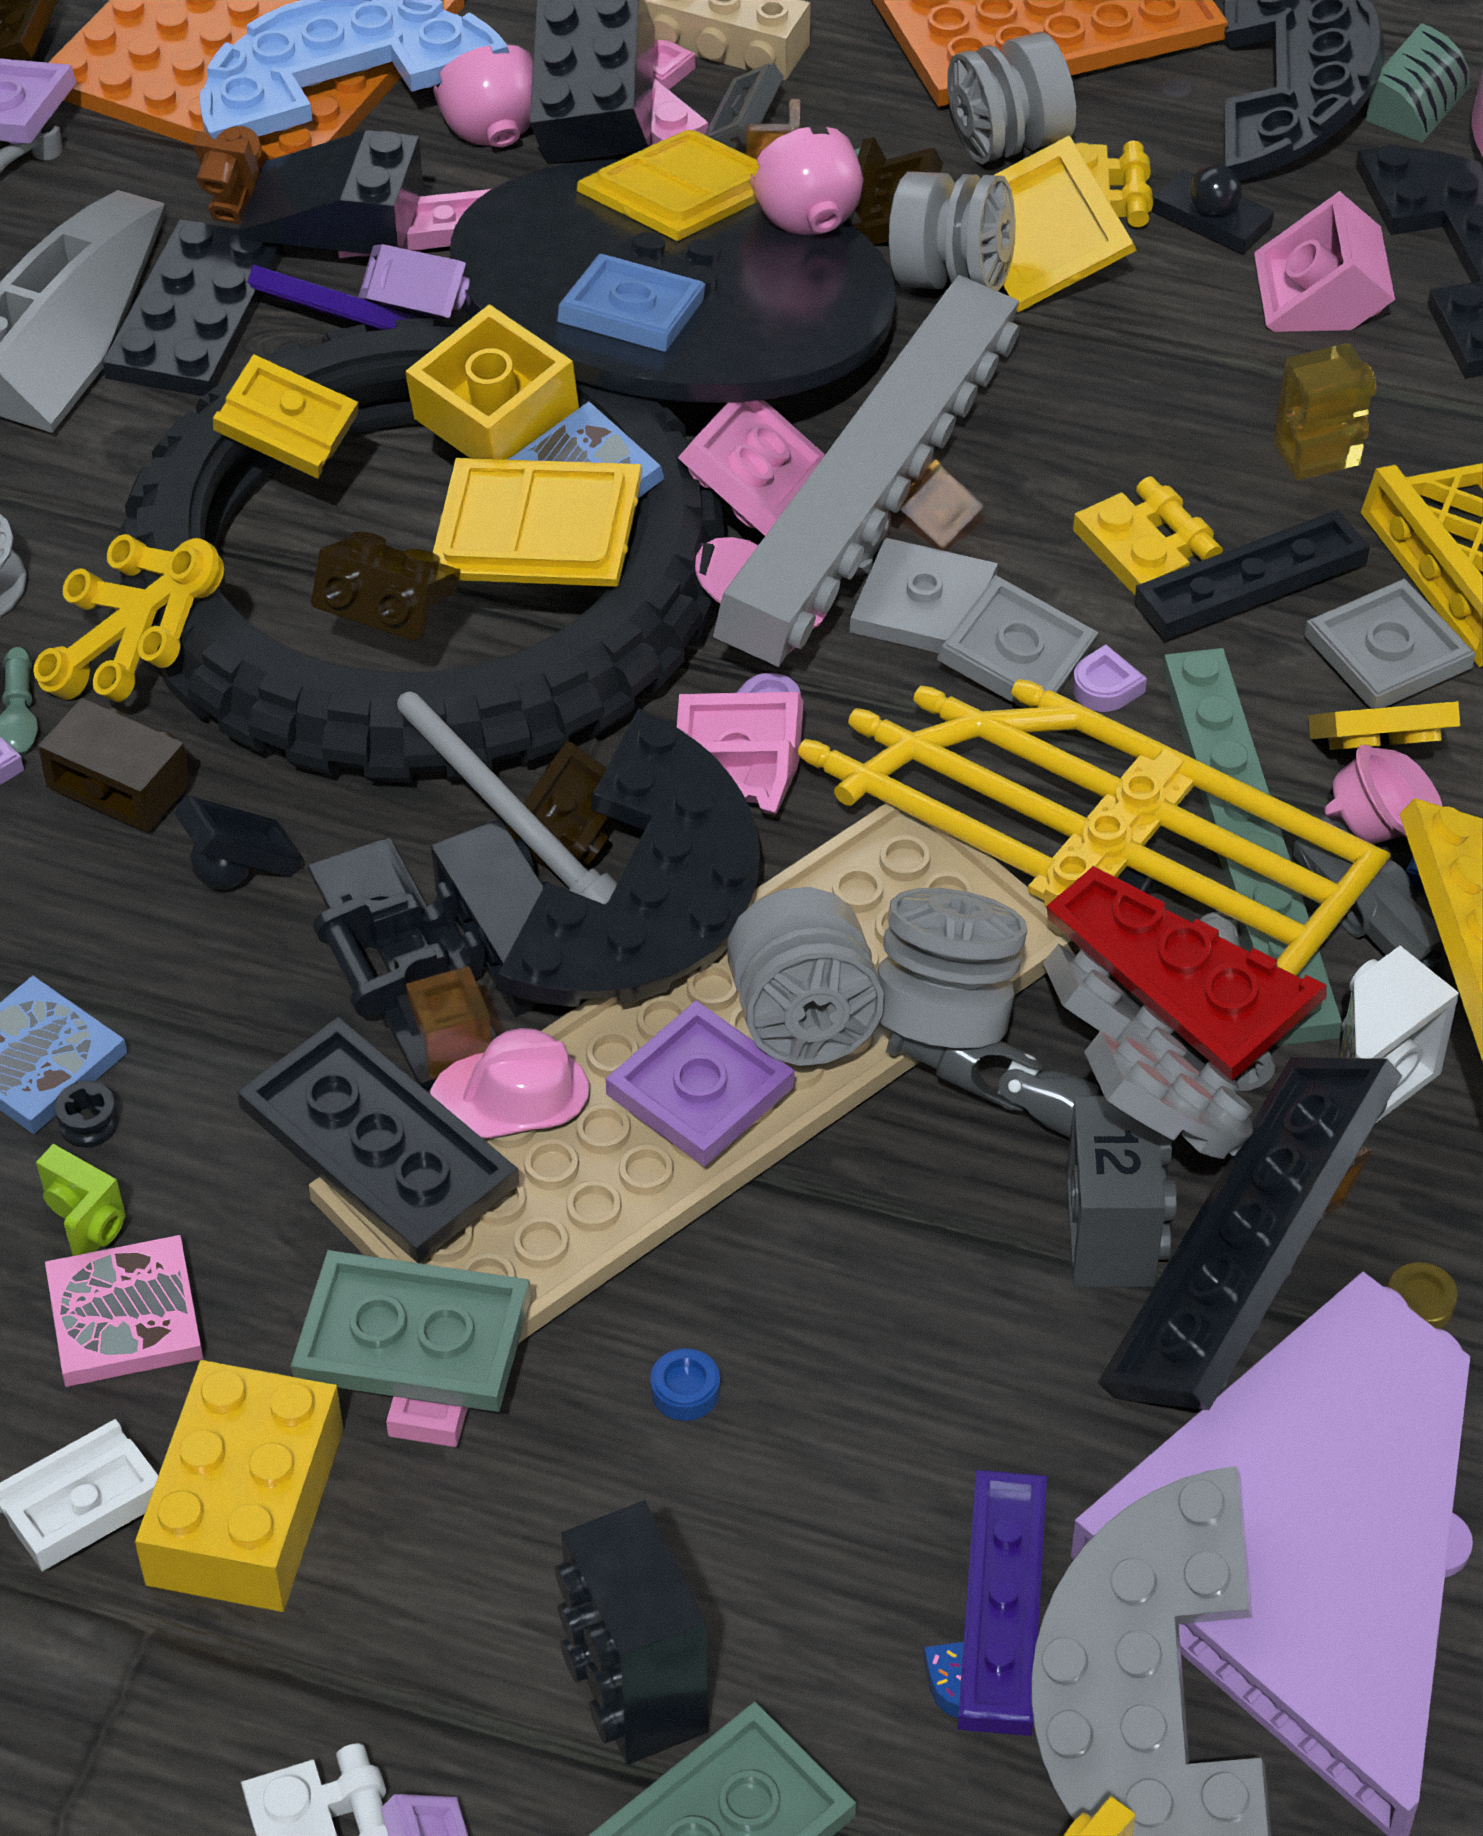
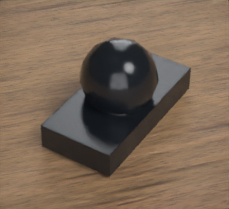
M1212 164L1200 169L1195 174L1183 169L1153 198L1152 212L1240 254H1244L1273 225L1274 211L1242 197L1239 177L1227 166Z
M185 796L174 811V814L194 843L190 854L193 872L196 878L209 888L217 890L235 888L248 877L251 867L291 877L303 862L300 854L275 819L193 796Z

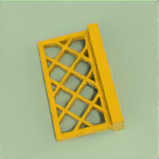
M1483 463L1405 477L1396 465L1376 468L1360 513L1436 612L1475 652L1474 661L1479 667H1482L1483 575L1479 570L1483 572V552L1478 551L1480 544H1483V520L1481 524L1450 514L1448 511L1450 506L1483 517V498L1458 490V488L1479 485L1483 490ZM1420 495L1444 503L1442 510L1428 506ZM1450 533L1474 541L1472 548L1458 544Z

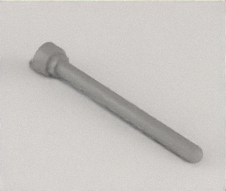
M405 692L400 695L397 701L399 712L570 888L569 891L607 905L617 882L608 873L600 875L594 868L588 871L418 694Z

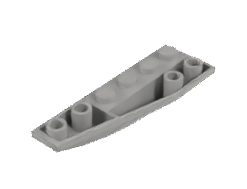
M117 190L90 204L58 226L1 280L0 417L53 433L104 368L103 360L123 325L166 215L165 203Z

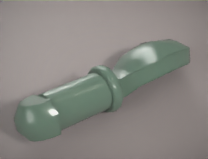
M14 647L7 651L3 659L5 692L2 696V701L7 708L0 715V737L20 756H24L33 748L38 730L36 717L27 708L33 701L30 693L32 660L26 650Z

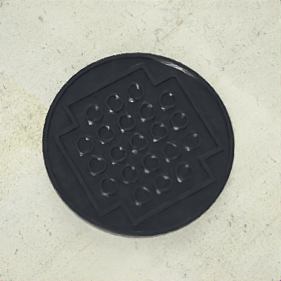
M622 159L576 162L553 166L508 180L475 200L458 220L451 237L449 258L466 263L462 276L469 278V287L465 289L466 298L462 306L471 318L490 304L573 361L576 381L634 396L681 402L728 403L765 400L801 393L839 379L863 365L883 344L892 324L896 291L889 265L875 245L847 220L837 228L824 234L812 236L791 234L770 222L757 202L692 235L676 241L576 191L577 181ZM599 254L616 257L705 283L703 302L666 352L557 322L560 302Z

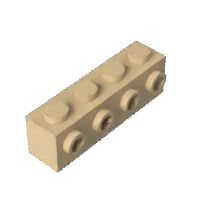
M645 0L655 27L654 40L673 42L695 53L696 57L748 71L768 63H774L784 76L783 80L786 81L810 45V2Z

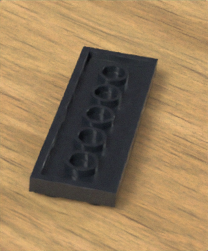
M1290 1057L1252 1121V1135L1237 1154L1230 1158L1100 1377L1098 1383L1114 1399L1210 1410L1215 1399L1224 1390L1227 1379L1248 1342L1257 1333L1260 1322L1278 1290L1290 1276L1293 1264L1311 1233L1323 1219L1326 1207L1345 1174L1353 1167L1356 1155L1377 1119L1384 1113L1389 1098L1402 1078V1075L1388 1059Z

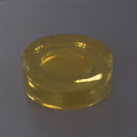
M1415 1262L1406 1264L1393 1273L1388 1287L1398 1292L1411 1310L1435 1329L1443 1328L1451 1320L1457 1301V1287L1452 1277L1446 1271L1430 1263Z

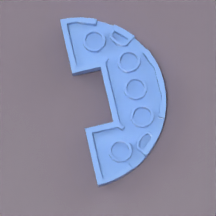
M299 0L270 11L247 24L248 34L239 39L234 45L225 42L214 55L207 67L208 78L204 89L200 91V109L204 132H207L208 135L216 140L221 132L233 126L250 128L257 136L284 131L293 126L312 121L311 104L302 91V87L314 86L326 80L354 72H363L371 67L393 62L409 89L413 92L423 88L434 87V84L437 86L442 83L439 75L440 71L445 65L461 54L490 45L493 54L509 53L505 41L488 24L471 13L461 17L443 10V1Z

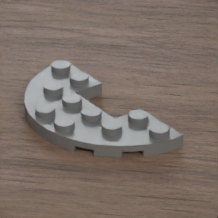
M1058 943L1043 965L1062 1006L1100 1031L1084 1053L1106 1100L1126 1114L1173 1141L1181 1132L1182 1136L1200 1153L1222 1159L1228 1153L1235 1156L1253 1132L1252 1122L1249 1118L1253 1109L1235 1093L1240 1087L1235 1080H1230L1212 1063L1208 1062L1206 1064L1146 1005H1140L1109 979L1111 974L1084 950L1081 949L1075 955Z
M1237 1466L1209 1470L1181 1478L1150 1492L1130 1504L1108 1521L1086 1543L1070 1564L1054 1591L1044 1615L1035 1648L1032 1670V1709L1035 1732L1043 1762L1056 1792L1074 1820L1084 1812L1093 1817L1108 1798L1112 1796L1136 1814L1133 1836H1271L1266 1768L1262 1758L1189 1764L1179 1624L1253 1617L1241 1475Z

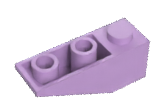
M384 244L374 245L358 298L421 318H450L452 309L459 311L466 298L465 290L469 287V278L462 276L466 263Z

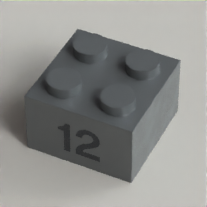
M1074 1096L1066 1170L1073 1287H1154L1158 1260L1170 1259V1221H1175L1176 1183L1175 1179H1166L1165 1164L1171 1163L1172 1140L1126 1114L1108 1102L1105 1096Z

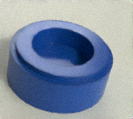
M676 1349L664 1354L656 1361L651 1370L650 1386L652 1401L661 1413L675 1420L689 1421L705 1416L716 1406L720 1397V1373L716 1363L707 1354L695 1349Z

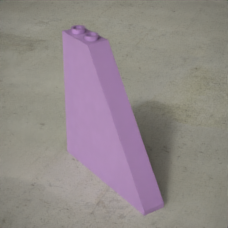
M1363 1271L1215 1399L1210 1410L1203 1409L1076 1518L1071 1557L1075 1559L1086 1543L1108 1521L1150 1492L1181 1478L1209 1470L1237 1466L1241 1475L1253 1617L1179 1624L1181 1654L1387 1836H1409L1420 1796L1470 1356L1462 1350L1460 1344L1451 1334L1442 1329H1435L1411 1310L1398 1292L1392 1288L1381 1286Z

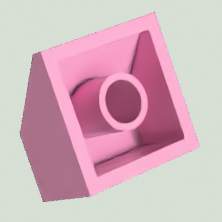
M1340 191L1254 252L1266 326L1273 332L1352 330L1371 316L1380 313L1388 304L1395 300L1381 226Z

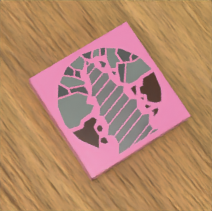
M181 1235L45 1261L65 1387L203 1359Z

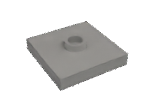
M885 538L850 617V633L939 653L944 642L992 578L997 575L998 563Z
M995 575L944 642L937 660L1022 708H1030L1012 696L1011 691L1014 683L1018 679L1029 680L1043 686L1044 691L1051 690L1059 694L1073 675L1076 665L1085 658L1093 647L1099 632Z
M1405 578L1306 622L1304 636L1371 709L1384 708L1473 668L1475 652Z

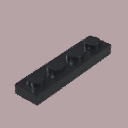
M1335 510L1136 585L1134 602L1162 638L1167 640L1366 564L1370 546L1339 510Z

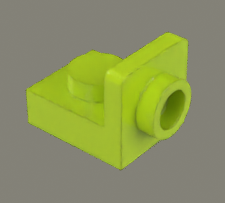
M52 1144L36 1162L44 1190L43 1198L56 1214L65 1219L64 1227L72 1256L96 1252L100 1246H107L116 1238L126 1218L117 1179Z

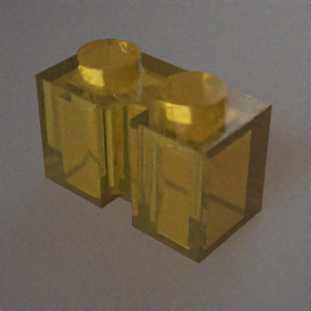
M1350 342L1285 359L1274 444L1296 480L1360 465L1363 443L1369 436L1367 415L1369 413L1371 397H1374L1376 394V379L1370 365L1361 361Z

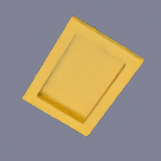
M685 130L577 181L576 191L679 241L757 203V198L750 184V176L752 174L755 177L760 166L756 159L700 132Z
M1070 135L995 174L997 176H1005L1011 186L1014 199L1015 243L1011 266L1003 287L1008 296L1019 300L1017 312L1137 251L1133 241Z
M456 458L443 512L440 516L441 521L433 553L440 557V563L461 569L459 580L618 587L625 554L628 551L627 544L635 506L638 503L637 497L643 473L641 464Z

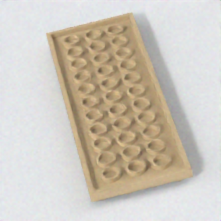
M888 803L883 804L756 888L751 904L752 906L763 897L782 889L812 887L836 894L853 908L863 930L870 951V957L877 971L879 963L889 956L884 951L883 938L885 930L889 928L888 911L890 901L900 892L916 888H947L967 891L994 899L1014 909L1026 921L1027 936L1025 945L1020 950V970L1009 979L1013 983L1015 995L1047 973L1043 963L1058 943L1073 954L1080 950L1076 943L1048 920L1044 900L1029 893L1028 887L993 857ZM728 948L701 973L695 969L691 973L671 982L669 990L623 1004L618 1003L617 997L588 999L541 1030V1032L551 1035L556 1041L564 1042L568 1055L582 1066L589 1081L588 1100L578 1115L562 1125L545 1129L527 1130L494 1138H483L518 1168L519 1185L420 1263L529 1279L532 1296L520 1335V1343L920 1061L903 1053H899L896 1057L886 1053L893 1031L879 1022L872 1036L855 1051L826 1064L798 1066L784 1062L795 1070V1086L704 1167L606 1095L605 1078L696 1000L753 1040L745 1022L744 1011L739 1001L740 995L735 987L728 964ZM320 1177L308 1184L311 1201L363 1255L417 1263Z

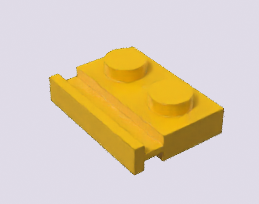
M253 354L226 396V403L220 412L217 411L213 417V430L315 478H319L325 462L328 458L331 459L358 415V402Z

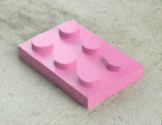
M765 400L728 402L687 446L678 459L688 467L690 475L694 479H698L700 485L713 489L729 503L734 514L742 523L751 528H757L766 536L825 454Z

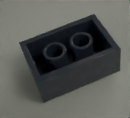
M537 0L530 125L547 164L639 152L650 147L655 27L645 0Z
M640 1501L561 1532L563 1563L556 1565L554 1571L561 1594L565 1600L559 1603L557 1608L567 1639L560 1641L565 1663L573 1680L578 1683L586 1679L595 1697L594 1700L589 1701V1709L596 1730L603 1743L607 1744L615 1740L626 1765H630L708 1733L706 1621L646 1501Z

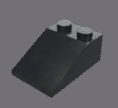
M364 130L265 161L238 228L239 240L371 254L373 246L380 244L402 248L423 190L419 136L398 134L392 131Z

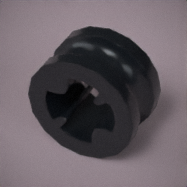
M96 1081L76 1082L64 1088L57 1097L55 1103L57 1120L61 1135L68 1143L76 1147L89 1148L103 1144L115 1134L119 1121L113 1093L107 1086ZM89 1108L93 1115H97L92 1119L85 1120L77 1112Z

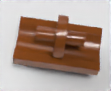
M233 126L225 129L217 136L216 140L208 135L207 132L197 131L192 145L201 167L196 179L200 189L212 195L208 206L211 218L216 221L240 224L260 175L257 162L261 157L262 147L259 138L252 129L244 126Z

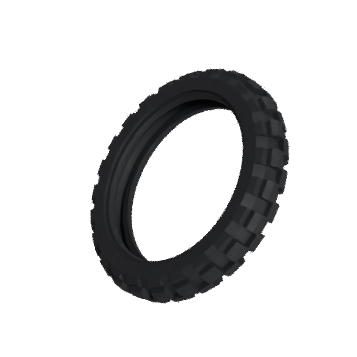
M434 318L395 320L396 328L367 332L364 324L327 332L326 336H323L322 344L303 349L298 343H294L262 358L357 401L358 415L344 436L345 438L380 428L421 424L414 419L405 371L460 327L437 326ZM236 372L201 397L196 404V412L188 411L182 419L178 418L151 452L153 461L150 467H142L125 503L126 519L119 529L118 536L127 534L144 543L149 548L171 552L177 549L183 542L193 538L203 539L212 544L216 549L221 533L233 513L246 497L264 480L286 465L213 430V417L217 411L220 412L226 403V396L237 381L240 373ZM575 380L579 408L587 402L592 403L661 465L664 480L638 498L631 525L634 532V541L622 567L619 586H610L587 611L566 627L521 651L467 667L425 672L375 671L324 661L296 651L271 638L243 617L231 605L218 587L211 595L205 598H194L179 639L180 651L176 660L165 668H158L149 662L148 664L158 673H163L167 688L193 713L202 719L208 716L214 722L218 721L219 731L261 754L265 752L272 755L278 749H282L286 752L287 762L300 768L332 776H340L344 767L363 769L365 778L368 781L414 783L415 772L446 771L447 781L464 779L399 712L397 701L400 695L405 692L418 694L491 771L493 770L492 763L515 757L522 767L555 755L566 740H569L570 736L578 732L586 738H590L623 719L635 709L634 697L643 699L648 693L653 695L684 662L685 647L687 644L693 645L701 637L715 607V599L701 586L696 576L695 557L703 546L699 573L706 576L715 548L713 544L707 542L715 538H724L721 499L713 489L700 485L699 480L694 479L690 475L688 467L678 459L693 439L687 440L686 426L661 400L602 389ZM143 570L136 575L127 576L119 571L121 585L146 589L162 576ZM167 604L157 610L152 626H160Z

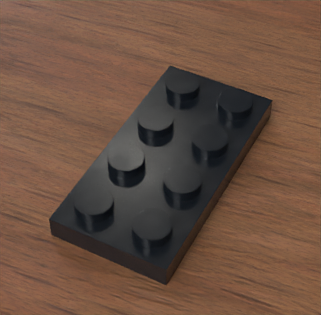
M180 219L103 360L105 378L192 395H206L218 386L264 293L251 288L250 284L247 283L252 265L276 272L285 254L284 244L239 240L238 229Z
M339 1017L237 1091L239 1106L246 1114L417 1263L423 1261L519 1185V1172L514 1164Z

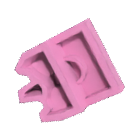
M800 693L679 694L677 728L699 742L722 764L742 791L747 803H758L764 813L777 814L795 775L800 759L798 749L801 744L804 704Z

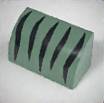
M1421 23L1382 67L1376 86L1369 97L1366 121L1423 143L1470 88V69L1460 49L1449 37Z

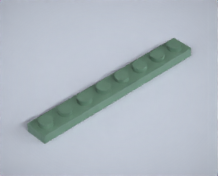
M1217 648L1165 654L1162 671L1188 756L1269 794L1224 649ZM1198 789L1209 822L1290 860L1281 828ZM1218 854L1228 888L1303 925L1309 920L1301 894ZM1238 921L1247 951L1250 952L1252 948H1255L1278 959L1288 946ZM1319 949L1302 969L1298 977L1303 979L1305 975H1308L1326 984L1327 998L1275 1043L1276 1046L1339 1039L1342 1021Z

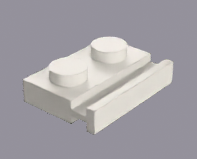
M114 1419L0 1482V1513L3 1512L14 1533L41 1571H44L145 1514L158 1475L130 1438L127 1439L123 1434L120 1424Z

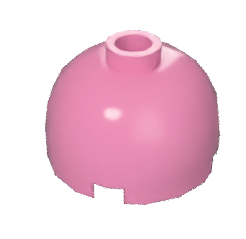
M491 45L484 46L459 55L443 67L439 73L442 83L439 87L434 84L433 92L445 121L457 136L472 144L504 147L514 143L520 135L528 130L531 126L530 107L533 58L529 51L516 45H507L510 53L493 54Z
M810 127L796 129L777 138L757 158L760 168L755 177L752 174L750 176L751 187L768 220L787 233L808 236L824 234L837 228L847 220L859 204L863 185L861 167L849 138L835 128L826 127L829 134L821 133L814 135Z

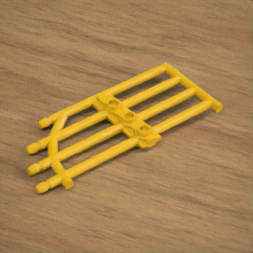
M1018 679L1014 683L1011 694L1019 702L1030 708L981 711L952 696L947 698L945 693L940 690L922 685L918 687L914 694V702L923 710L933 715L940 714V718L946 722L915 732H911L887 719L882 721L879 715L869 710L854 709L849 716L848 724L858 733L868 738L874 737L876 742L888 747L864 764L837 750L830 751L829 746L815 740H803L798 749V755L808 764L818 769L823 767L826 773L842 780L834 788V794L841 803L852 806L865 793H868L1035 877L1028 886V892L1043 899L1044 906H1047L1092 866L1116 878L1128 866L1288 945L1278 957L1277 966L1296 976L1299 975L1391 857L1389 852L1054 691H1044L1043 686L1024 679ZM1078 730L1136 758V760L1123 776L1119 778L1028 733ZM980 737L1103 797V799L1086 818L946 749V747ZM911 760H915L1070 838L1051 858L889 777V775ZM1196 787L1353 864L1340 881L1335 883L1182 809L1178 805L1189 791ZM1162 826L1320 903V906L1303 925L1144 845L1158 828Z

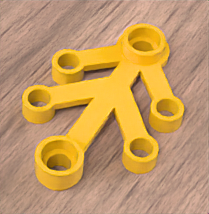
M127 534L116 537L111 542L107 551V562L112 568L127 576L136 575L141 570L162 575L146 589L104 582L100 577L82 568L72 571L67 576L63 585V596L68 602L84 610L99 606L117 611L69 648L59 646L48 648L40 653L34 664V676L41 689L63 700L75 698L84 690L88 683L90 675L89 662L119 639L121 641L114 660L102 663L93 677L94 690L111 701L121 702L131 694L135 685L134 673L140 657L158 668L170 666L178 657L180 651L179 639L194 598L200 599L211 595L218 588L223 578L224 564L212 544L200 538H193L183 542L177 549L171 552L149 548L144 543ZM167 604L160 626H152L157 610Z

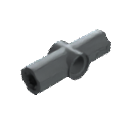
M1327 816L1321 818V820L1349 833L1338 820L1331 821ZM1302 838L1295 841L1293 857L1304 868L1335 883L1340 881L1353 864ZM1388 860L1339 924L1353 937L1359 938L1367 934L1385 955L1402 946L1437 975L1442 966L1448 961L1436 922L1416 903L1413 884L1403 868L1396 862Z

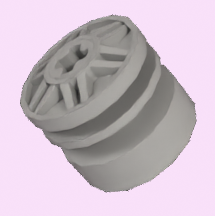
M1039 31L1009 39L1002 44L1001 50L994 46L986 45L976 52L967 50L957 53L951 58L948 67L947 87L950 109L957 133L974 161L983 165L994 162L1001 156L1006 158L1015 156L1021 152L1023 145L1034 151L1048 147L1069 135L1072 138L1076 126V101L1073 82L1059 46L1049 34Z
M907 172L902 177L894 195L889 227L890 261L895 279L901 287L943 289L949 280L953 283L956 277L961 275L996 291L1000 290L1006 281L1011 266L1016 224L1014 199L1011 186L1005 176L983 175L980 179L978 175L962 174L956 183L949 173Z
M812 887L782 889L757 900L738 917L728 937L727 960L735 987L740 995L739 1001L744 1011L747 1028L757 1047L775 1060L798 1066L826 1064L852 1053L872 1036L883 1015L884 991L870 957V951L863 930L850 905L831 892Z
M916 888L900 892L890 901L888 911L889 928L885 930L883 938L884 951L889 956L879 963L877 976L884 991L883 1015L879 1022L903 1037L929 1045L950 1048H980L999 1042L1007 1033L1015 994L1013 983L1009 979L1020 970V950L1024 947L1027 936L1025 919L1014 909L994 899L967 891L947 888Z

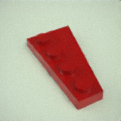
M1094 866L1046 906L1049 921L1232 1081L1327 998L1326 984L1308 975H1305L1302 979L1278 967L1277 959L1255 948H1252L1249 952L1219 937L1218 929L1198 919H1195L1192 923L1166 910L1165 902Z

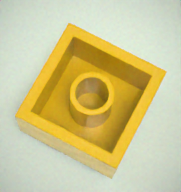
M490 304L405 371L414 419L472 459L508 460L579 409L573 361Z

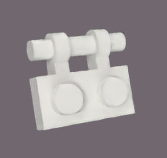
M354 1743L341 1748L337 1752L336 1757L342 1775L337 1781L321 1785L314 1759L242 1781L243 1794L255 1836H337L332 1818L350 1812L354 1813L360 1832L359 1836H388L381 1811L383 1807L381 1799L386 1794V1787L379 1768L370 1765L365 1746L360 1743Z

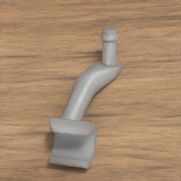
M55 126L52 131L41 134L40 130L30 144H10L0 149V173L8 164L30 150L32 155L40 160H51L59 157L63 151L60 127Z

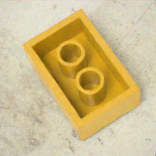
M200 1360L135 1539L145 1586L279 1612L285 1611L344 1432L337 1385Z

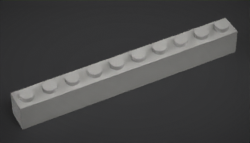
M958 275L724 591L713 634L714 638L779 667L793 646L798 649L803 648L812 632L816 619L815 614L818 611L823 614L829 611L837 596L840 579L844 577L850 580L861 562L864 545L867 543L874 546L877 543L887 522L888 511L891 510L897 513L908 495L911 479L921 480L931 462L934 446L942 449L946 445L955 425V416L959 415L964 418L974 402L978 389L977 385L986 387L996 370L999 354L1005 357L1010 354L1020 331V326L1013 323L1019 300L964 276Z

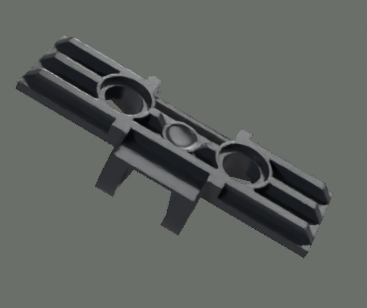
M390 838L378 840L309 864V873L328 910L322 912L315 919L313 929L321 942L329 944L353 991L350 1001L356 1013L363 1017H370L381 1013V1019L385 1027H389L417 1083L423 1089L432 1087L439 1074L455 1061L485 1052L490 1042L497 1036L469 986L482 975L485 948L475 931H469L462 936L457 928L455 920L459 903L450 883H439L435 888L437 893L436 900L431 905L426 906ZM367 948L377 949L388 973L375 978L361 950ZM427 998L439 999L447 1005L443 1012L431 1017L420 1016L412 1010L417 1002Z

